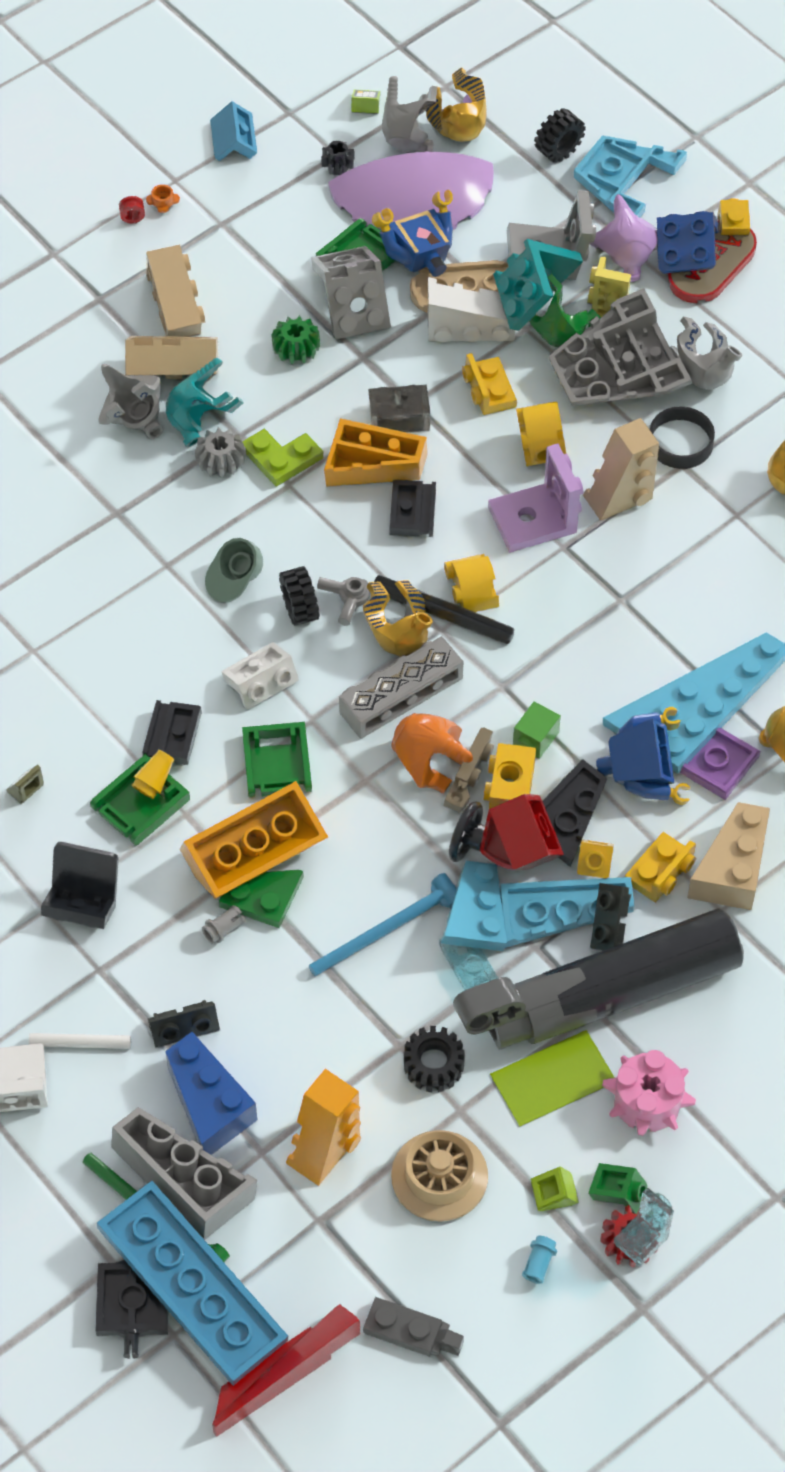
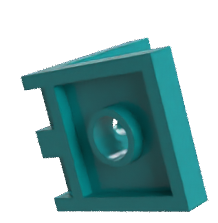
M526 239L524 241L525 250L520 255L513 253L507 259L508 268L504 272L495 271L493 273L510 329L520 331L553 297L554 291L551 289L547 277L552 274L562 284L583 263L579 252Z

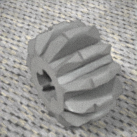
M218 426L216 432L213 433L207 430L205 437H198L195 458L201 471L207 470L210 477L215 473H219L221 478H223L226 472L234 475L236 468H242L246 449L240 434L233 435L231 428L222 432Z

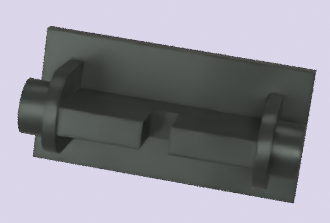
M599 883L590 943L591 949L603 951L623 943L626 924L620 923V916L627 917L629 901L632 895L628 894L629 887Z
M202 1000L200 1003L183 1007L182 1012L177 1013V1010L173 1009L159 1014L153 1013L154 1017L147 1018L155 1048L178 1042L191 1032L196 1036H201L220 1030L216 1007L213 1001L206 1002V1000Z

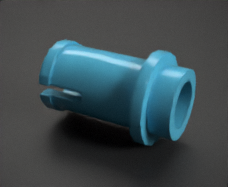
M538 1235L536 1240L530 1243L532 1251L522 1276L526 1280L540 1284L544 1282L551 1257L556 1256L557 1249L555 1248L556 1242L554 1240Z

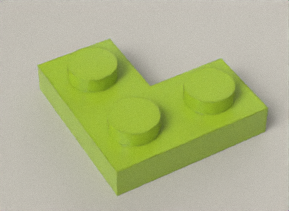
M264 428L242 441L246 449V455L276 487L324 458V451L307 433L281 446Z

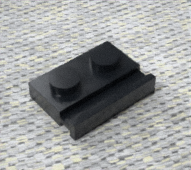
M393 480L389 535L420 537V534H429V537H433L436 482L432 481V484H423V481Z
M156 700L142 754L152 758L158 750H161L175 759L173 763L188 765L202 714L201 706L177 702L166 704L161 703V700Z

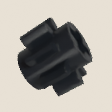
M332 141L328 147L322 148L321 166L328 167L329 174L341 175L347 172L348 168H354L355 151L354 149H348L347 142Z

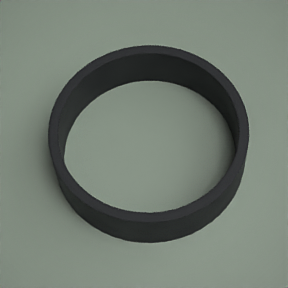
M681 406L668 408L657 414L650 425L652 434L666 422L685 420L700 426L707 433L710 440L709 444L702 451L692 455L672 454L659 446L657 459L659 462L672 468L688 469L699 466L709 458L713 450L715 430L712 422L705 414L696 409Z

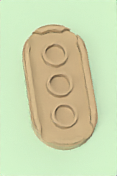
M498 260L445 264L447 266L446 271L437 277H433L428 268L425 267L419 270V274L411 279L410 298L418 309L428 313V277L437 279V284L453 287L454 283L463 284V289L478 292L482 288L498 292L493 273L495 271L504 272L508 268V264Z

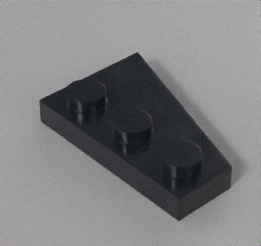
M584 759L542 801L564 853L563 856L558 858L569 867L572 865L608 779Z

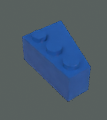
M193 1032L165 1051L168 1070L188 1117L190 1127L197 1143L203 1146L205 1152L210 1155L214 1154L258 1120L256 1102Z

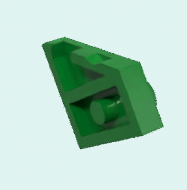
M299 869L265 872L222 895L219 899V907L229 910L234 905L241 910L242 913L240 915L280 929L304 878V872Z

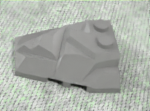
M644 288L617 299L611 304V310L600 319L596 316L590 321V327L581 335L576 333L549 355V361L572 406L662 396L692 384V380L680 357L675 358L657 323L656 310Z

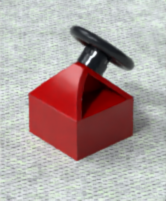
M523 794L490 808L485 825L481 824L483 817L482 804L477 801L470 803L460 816L449 845V858L453 862L461 861L470 848L481 852L482 855L496 865L510 870H530L564 855L540 795Z

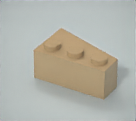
M180 244L147 251L146 277L153 286L154 291L152 295L154 301H157L159 317L165 335L190 337L201 334V325L205 323V315L202 306H197L195 297H198L196 282L189 279L187 271H191L188 254H182Z
M130 336L125 339V375H165V379H182V375H192L214 358H218V337Z
M642 418L614 429L602 454L604 463L601 469H595L592 475L595 479L591 489H586L583 494L600 521L632 507L642 506L653 499L659 442Z
M741 802L736 804L691 877L688 899L752 910L770 808Z

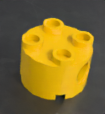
M557 401L516 408L526 467L546 463L547 446L559 444L563 454H567Z

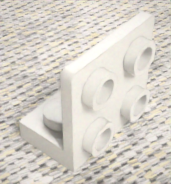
M43 1044L1 1047L0 1112L48 1107Z

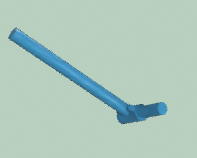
M446 873L437 875L431 882V894L309 964L311 973L314 976L319 975L439 903L442 907L451 909L455 898L456 886Z

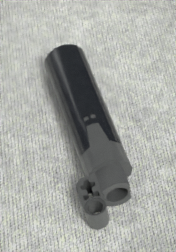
M720 908L515 984L508 977H501L480 984L458 994L453 1000V1006L467 1033L476 1035L489 1031L499 1050L528 1040L531 1044H536L737 969L743 963V945L731 917L723 910H720Z

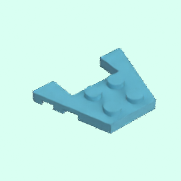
M602 135L574 169V178L613 213V202L615 196L619 194L629 205L633 213L641 218L645 213L646 204L625 195L626 191L648 164L675 175L687 160V152L677 149V153L663 151L664 147L658 145L647 148L637 146L636 141Z

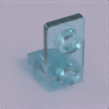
M647 1188L642 1193L638 1215L614 1238V1244L638 1266H641L669 1237L674 1214L669 1200L660 1193L655 1194Z

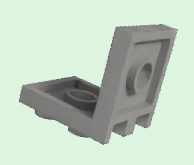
M577 191L564 228L509 222L506 230L508 258L513 253L520 255L525 250L524 241L530 239L579 252L582 260L586 262L589 255V244L594 242L596 237V225H592L594 204L590 203L589 191ZM581 265L567 279L576 280Z
M366 246L311 257L313 270L324 281L332 332L335 339L391 328L381 261ZM355 298H363L365 300L364 308L358 312L352 311L350 307L351 302Z

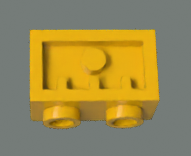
M472 353L466 354V365L462 366L463 378L465 383L471 384L474 405L479 404L482 414L487 415L516 408L517 399L499 356L475 362Z
M662 832L626 873L625 877H631L632 887L656 903L663 894L667 896L672 892L677 884V877L682 872L688 873L697 859L694 856L696 843L690 840L684 846L665 832Z

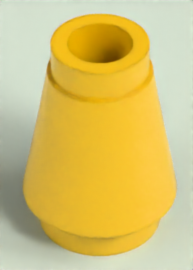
M158 750L133 777L135 781L132 787L143 795L154 799L156 794H161L175 759L167 753Z

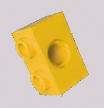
M498 743L496 755L490 754L488 773L493 774L492 782L486 781L483 800L489 801V809L520 795L531 794L536 748ZM505 779H513L515 781L507 782Z

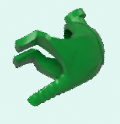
M551 274L547 278L551 289L555 293L552 301L542 317L535 314L529 322L548 344L559 348L576 333L581 335L588 329L590 321L596 316L599 319L601 317L593 309L588 313L587 310L580 311L573 316L566 314L562 307L563 285Z

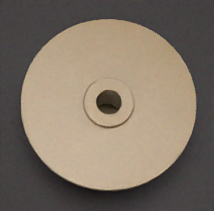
M429 1131L413 1137L399 1150L392 1165V1186L400 1203L412 1214L429 1221H451L468 1214L480 1203L488 1184V1168L481 1151L469 1139L450 1131Z

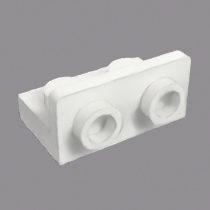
M274 642L221 671L224 681L240 694L243 706L247 709H251L299 681L291 655Z

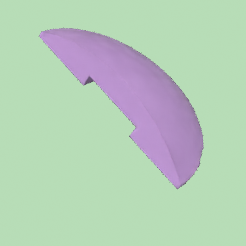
M416 152L394 155L360 165L328 182V186L340 210L344 208L352 215L353 222L359 218L364 219L367 222L366 227L369 224L373 225L372 216L377 212L381 214V211L385 208H389L393 212L394 219L392 222L431 209L439 212V208L432 202V197L439 191L440 199L445 202L444 192L450 190L453 194V200L447 205V210L451 211L452 228L455 230L458 222L466 217L472 219L483 208L484 199L488 192L492 191L494 170L493 163L473 156L449 152Z

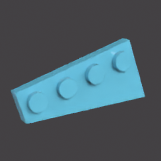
M631 877L500 884L507 938L505 948L594 923L599 883L629 887L628 894L632 895L629 901L628 913L634 912Z

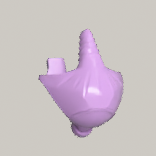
M617 194L613 202L614 220L596 233L595 241L590 242V245L595 248L599 247L609 254L614 263L624 268V273L631 274L630 282H635L640 279L641 266L648 260L657 244V228L636 216L623 197Z

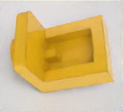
M736 198L720 200L717 219L720 220L721 235H749L750 215L748 200Z

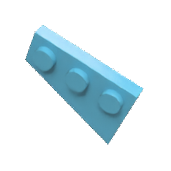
M466 860L454 894L455 898L447 918V925L441 939V944L503 951L507 945L497 865Z

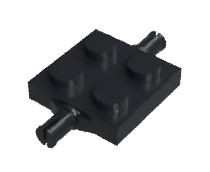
M125 1260L116 1263H98L96 1335L123 1337V1357L130 1359L132 1345V1358H138L139 1337L145 1335H168L169 1311Z

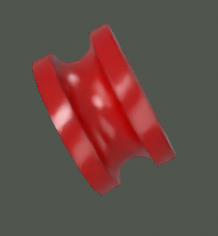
M127 196L119 202L122 221L133 224L144 219L145 209L141 198Z

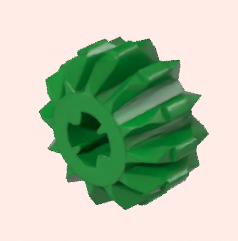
M300 315L294 320L287 316L286 322L278 321L276 329H273L271 334L274 354H278L281 361L289 359L292 365L298 360L304 364L306 358L314 359L316 351H319L320 334L318 326H314L311 319L302 321Z

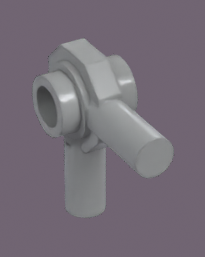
M319 577L317 589L339 594L344 606L338 622L344 626L350 625L356 607L364 605L371 594L367 589V580L358 577H351L343 582Z

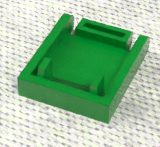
M359 218L316 252V256L366 246L381 261L382 271L396 261L386 254L380 236L381 231L372 224L366 227L367 222L362 218Z
M305 721L242 727L249 798L255 797V788H261V796H269L297 781L298 785L304 784L306 792H312ZM291 738V744L262 747L259 744V739Z
M146 754L105 787L90 802V807L94 811H98L99 815L124 837H130V842L135 846L139 845L190 801V792L169 774L164 784L167 787L164 790L165 798L160 794H156L154 799H151L132 787L135 781L133 777L151 759Z

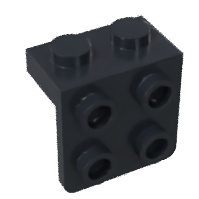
M57 842L53 849L52 887L41 905V916L53 918L57 921L82 924L90 928L104 929L116 908L118 855L104 850L66 842Z

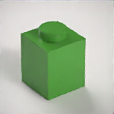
M533 701L514 727L513 745L536 748V758L540 759L559 734L561 715Z

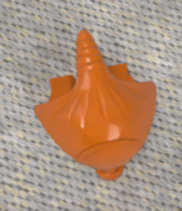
M413 713L403 718L394 731L391 747L397 753L419 788H431L444 794L453 781L435 769H431L430 760L434 754L441 753L446 755L459 765H462L463 762L470 763L473 761L471 752L464 748L459 741L462 732L461 727L446 718L432 714Z

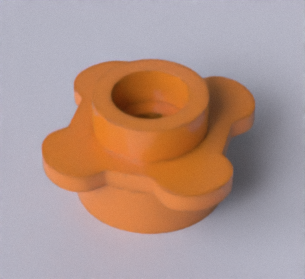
M165 184L155 186L151 191V195L146 197L147 204L155 206L160 213L168 212L173 204H177L180 201L179 195L174 194L173 189Z

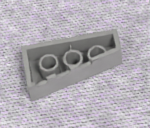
M136 1108L112 1127L111 1148L147 1184L153 1181L204 1240L255 1200L257 1179L249 1174H241L232 1168L233 1164L221 1157L220 1159L215 1158L205 1152L203 1146L193 1140L189 1142L176 1134L174 1128L143 1109Z

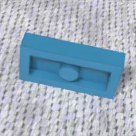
M231 101L210 120L214 156L218 161H221L233 150L249 159L257 154L252 113Z

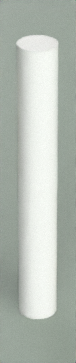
M30 1033L29 1044L42 1043L44 1047L131 1049V1035Z

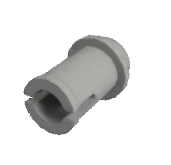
M233 905L214 920H206L205 926L202 927L205 938L212 944L222 942L224 940L223 936L245 923L244 915L237 916L242 913L241 910Z

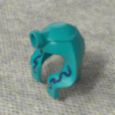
M214 358L200 370H197L196 373H193L176 385L169 393L165 403L167 418L171 425L184 437L183 443L187 448L195 445L198 437H201L198 432L202 431L200 419L204 412L218 409L233 413L244 404L240 397L232 400L233 396L227 391L214 398L204 390V382L223 364V361L219 358Z

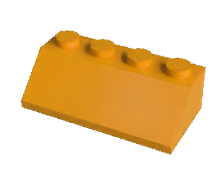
M297 781L185 840L179 850L195 878L217 899L328 838V835Z

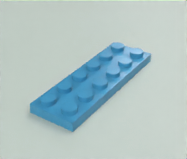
M150 1181L97 1222V1229L232 1385H235L288 1341L289 1336L153 1181Z

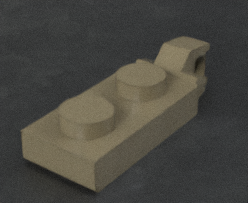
M485 727L480 728L469 749L473 755V761L462 763L444 800L443 806L461 813L469 803L470 794L467 788L468 786L475 787L482 770L478 769L482 761L488 762L490 754L493 752L495 745L490 743L493 731Z

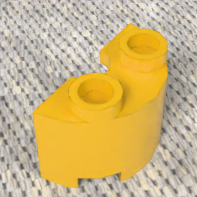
M480 554L444 562L446 578L448 580L452 579L453 583L456 584L452 586L455 604L460 603L461 607L473 612L499 607V595H496L493 580L496 578L488 556Z

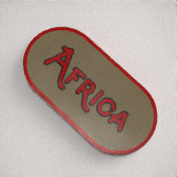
M718 220L719 233H715V267L707 270L668 273V282L672 293L681 300L690 303H698V300H705L707 302L718 297L754 257L757 239L753 230L750 228L749 235H721L720 220Z

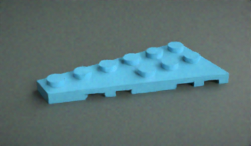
M766 632L603 717V726L618 734V730L632 716L655 712L663 715L666 708H676L677 714L675 716H668L667 719L670 721L681 720L680 725L675 730H667L672 769L678 774L685 763L688 764L716 734V730L722 728L785 662V643Z

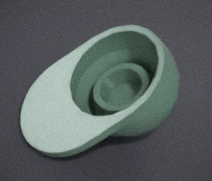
M233 538L225 542L217 552L205 576V586L208 594L213 599L223 603L232 602L239 598L249 582L257 578L262 571L263 556L260 549L253 542L243 538Z

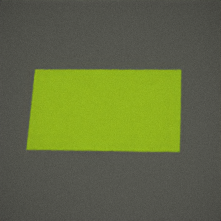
M587 1030L490 1073L519 1126H523L604 1088L602 1086L603 1080L615 1078Z

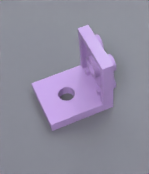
M559 444L547 446L544 484L488 500L489 511L509 553L577 533L578 514L582 511L580 495L583 494L582 482L579 477H574L568 454H563ZM528 514L533 516L535 519L530 522L522 521L519 517Z

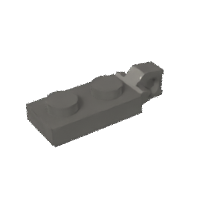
M376 1296L363 1327V1333L428 1357L431 1354L439 1356L441 1350L459 1356L464 1343V1336L449 1330L450 1324L441 1319Z

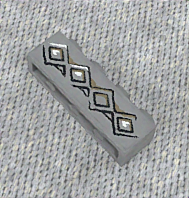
M442 636L434 641L425 642L420 649L412 654L398 658L393 665L383 671H376L366 681L357 686L347 688L339 696V713L359 738L362 739L462 680L464 661Z

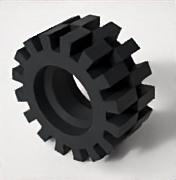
M561 108L560 111H554L553 116H547L548 120L546 123L544 121L541 123L542 128L537 130L536 134L538 136L534 137V142H536L534 146L553 163L557 161L562 162L563 157L565 159L569 158V153L576 151V145L580 146L582 143L580 139L585 136V123L565 108Z
M301 566L280 572V589L283 593L282 597L292 624L297 626L318 620L320 617L318 600L306 567Z
M430 1026V1032H426L423 1027L419 1029L418 1036L413 1033L410 1036V1042L406 1041L404 1071L405 1074L408 1073V1080L411 1083L415 1080V1087L420 1090L425 1085L426 1092H432V1087H437L438 1092L444 1091V1085H447L450 1089L454 1086V1080L459 1081L461 1078V1072L464 1071L465 1049L463 1050L461 1039L457 1041V1034L453 1031L450 1035L447 1034L448 1028L442 1027L440 1032H436V1026ZM428 1050H439L446 1055L447 1062L440 1068H428L422 1063L421 1056Z

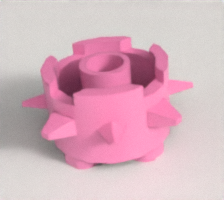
M651 1050L648 1053H641L631 1058L625 1055L620 1058L622 1066L617 1077L603 1080L602 1084L604 1088L615 1095L614 1108L609 1113L610 1117L619 1116L629 1127L634 1128L636 1126L638 1135L644 1136L648 1129H650V1132H656L669 1126L671 1129L677 1130L676 1119L680 1108L693 1106L696 1102L694 1097L685 1092L684 1077L688 1074V1069H680L670 1058L658 1050Z

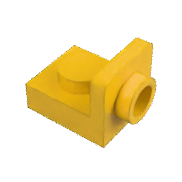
M582 839L577 873L585 876L608 878L614 844Z

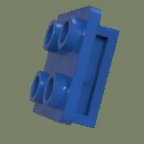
M698 211L694 214H669L665 217H657L658 268L661 273L707 270L715 267V233H719L714 212Z

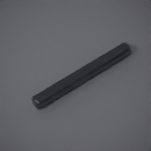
M377 575L374 582H381L391 599L407 605L405 597L395 585L397 581ZM418 590L425 601V612L502 643L509 644L512 641L515 631L513 627Z

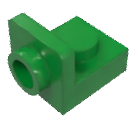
M599 1163L588 1194L595 1201L624 1204L625 1207L629 1205L632 1213L637 1214L641 1204L647 1198L648 1188L646 1181L636 1168Z

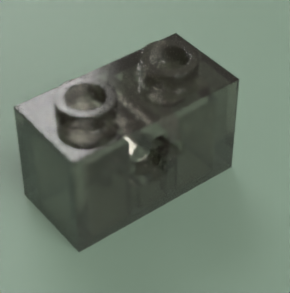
M427 384L368 389L370 425L401 432L430 431V405Z

